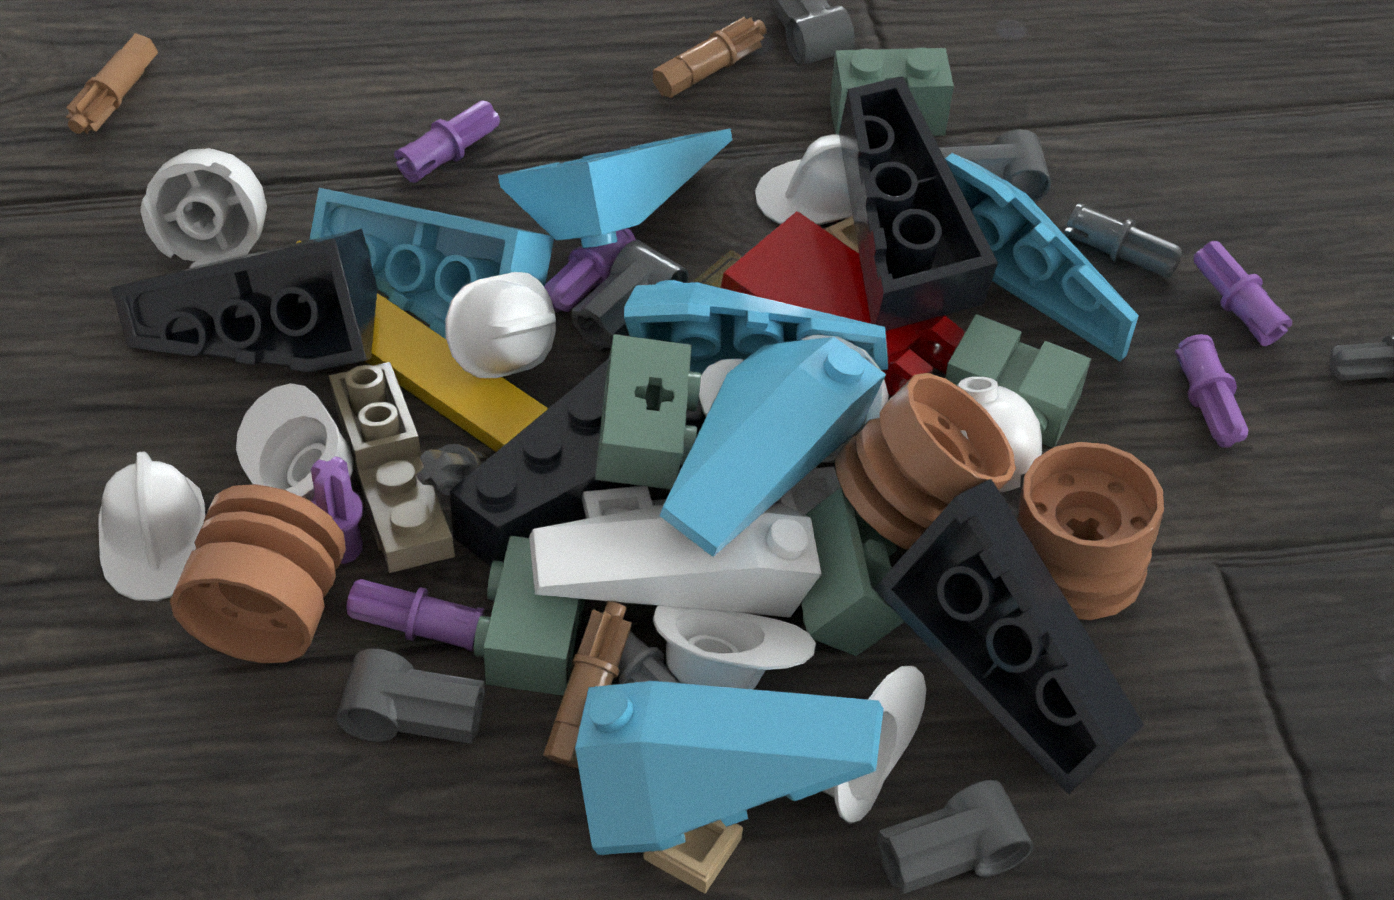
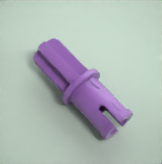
M479 101L449 121L436 120L432 123L431 130L425 133V135L395 151L394 158L398 159L396 162L397 167L410 182H418L443 163L451 159L454 162L462 159L466 147L492 132L499 125V115L488 101Z
M629 228L616 231L617 242L590 248H582L580 246L570 253L568 264L544 285L551 298L555 312L560 310L570 311L592 289H596L609 277L611 267L619 252L628 243L636 240Z
M1211 241L1197 251L1193 258L1194 263L1223 296L1220 302L1221 307L1226 311H1233L1249 328V331L1260 345L1268 346L1286 334L1288 331L1287 327L1292 325V320L1261 287L1263 283L1259 275H1248L1218 241Z
M1204 334L1187 337L1178 344L1180 349H1176L1175 354L1189 382L1190 388L1187 394L1190 403L1195 407H1200L1212 438L1217 441L1220 447L1227 448L1231 447L1235 442L1244 441L1248 435V428L1234 397L1237 389L1234 377L1226 373L1222 367L1211 337Z
M334 456L329 461L318 459L311 468L315 494L311 502L329 514L344 533L346 551L340 564H346L355 560L363 548L358 525L363 514V505L359 496L352 491L347 462L337 456Z
M363 579L354 582L346 605L347 614L351 618L405 632L406 640L414 641L416 636H421L463 647L472 652L474 651L475 633L479 617L485 614L483 608L477 607L476 609L430 597L426 588L420 587L416 593Z

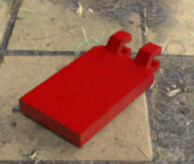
M798 211L723 273L720 288L871 324L859 253ZM939 316L886 331L888 370L881 371L886 374L884 381L888 394L893 396L914 375L932 374L934 368L946 374L948 362L962 340L965 331L946 316Z

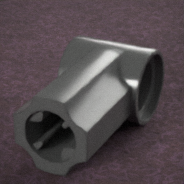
M767 0L785 27L789 52L797 65L802 66L835 57V50H853L855 45L854 28L851 18L843 6L830 7L826 0Z
M1028 130L1008 131L1000 135L992 145L939 147L944 158L954 153L972 161L1026 193L1034 203L1047 195L1051 188V179L1040 140L1035 133Z
M633 240L619 252L613 262L609 277L572 309V325L580 332L583 341L598 351H601L603 348L611 349L613 334L623 336L629 334L624 319V306L636 285H655L665 280L688 283L689 272L686 268L640 240Z
M383 649L362 650L355 655L336 721L339 727L346 733L367 741L382 742L391 740L398 731L472 744L473 739L477 737L482 717L485 695L484 681L415 670L410 662L394 652Z
M986 780L968 786L955 794L943 809L879 831L877 838L883 869L892 887L898 888L902 895L974 870L975 874L980 877H989L1003 873L1025 860L1033 850L1031 838L1002 784L996 780Z

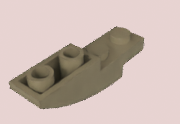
M387 362L374 366L363 365L347 372L329 375L330 386L343 435L353 454V470L377 548L382 550L389 573L455 557L452 535L433 485H423L416 475L424 468L420 459L419 436L391 363Z

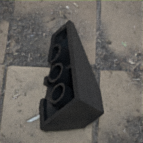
M362 228L111 287L127 347L189 356L200 354L235 359V362L254 365L259 362L290 366V370L313 372L371 359L377 284Z

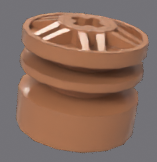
M930 373L917 374L911 377L886 402L879 413L880 418L868 420L857 436H852L835 457L836 476L845 496L858 514L881 536L907 550L957 495L989 479H992L997 489L1000 490L1011 480L1016 469L1013 450L1004 432L988 411L957 385L945 378ZM961 430L966 431L968 439L962 434Z
M1076 442L1056 446L1033 461L1024 476L1017 521L1078 619L1094 620L1116 615L1135 602L1145 584L1147 567L1152 557V546L1156 541L1164 512L1163 489L1153 471L1134 455L1107 444Z
M258 484L231 486L217 493L208 509L204 523L194 542L196 549L191 552L170 598L172 612L176 620L190 635L212 649L234 658L258 663L289 662L303 656L312 642L325 607L323 598L334 583L335 571L339 567L346 551L344 533L329 514L310 500L289 491Z

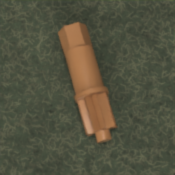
M742 17L725 28L711 33L708 39L653 69V82L661 95L671 98L723 67H731L736 61L762 47L760 40L764 39L763 35L767 31L765 24L761 20L753 22L752 17L748 19Z
M135 33L126 45L111 57L98 74L85 83L84 88L66 107L70 112L66 116V118L70 119L68 127L77 134H81L83 131L88 134L90 130L97 132L113 111L120 107L123 97L143 75L146 66L158 53L150 38Z
M607 601L603 613L592 610L578 653L573 656L572 663L574 667L543 756L554 762L578 768L575 746L588 688L611 685L613 678L618 677L620 671L618 665L632 627V622L623 620L626 607L619 603Z

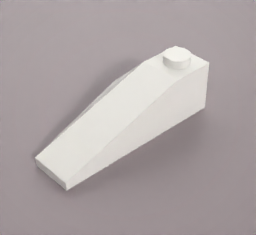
M778 501L714 557L659 516L664 504L533 529L529 536L535 595L791 617L821 575L811 517Z

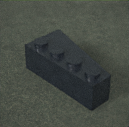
M609 359L449 491L453 538L489 566H492L494 560L504 562L510 536L529 538L533 529L586 519L582 503L583 492L640 486L595 480L605 379ZM699 400L696 411H686L685 424L697 426V435L706 419ZM651 487L654 491L660 489V488Z

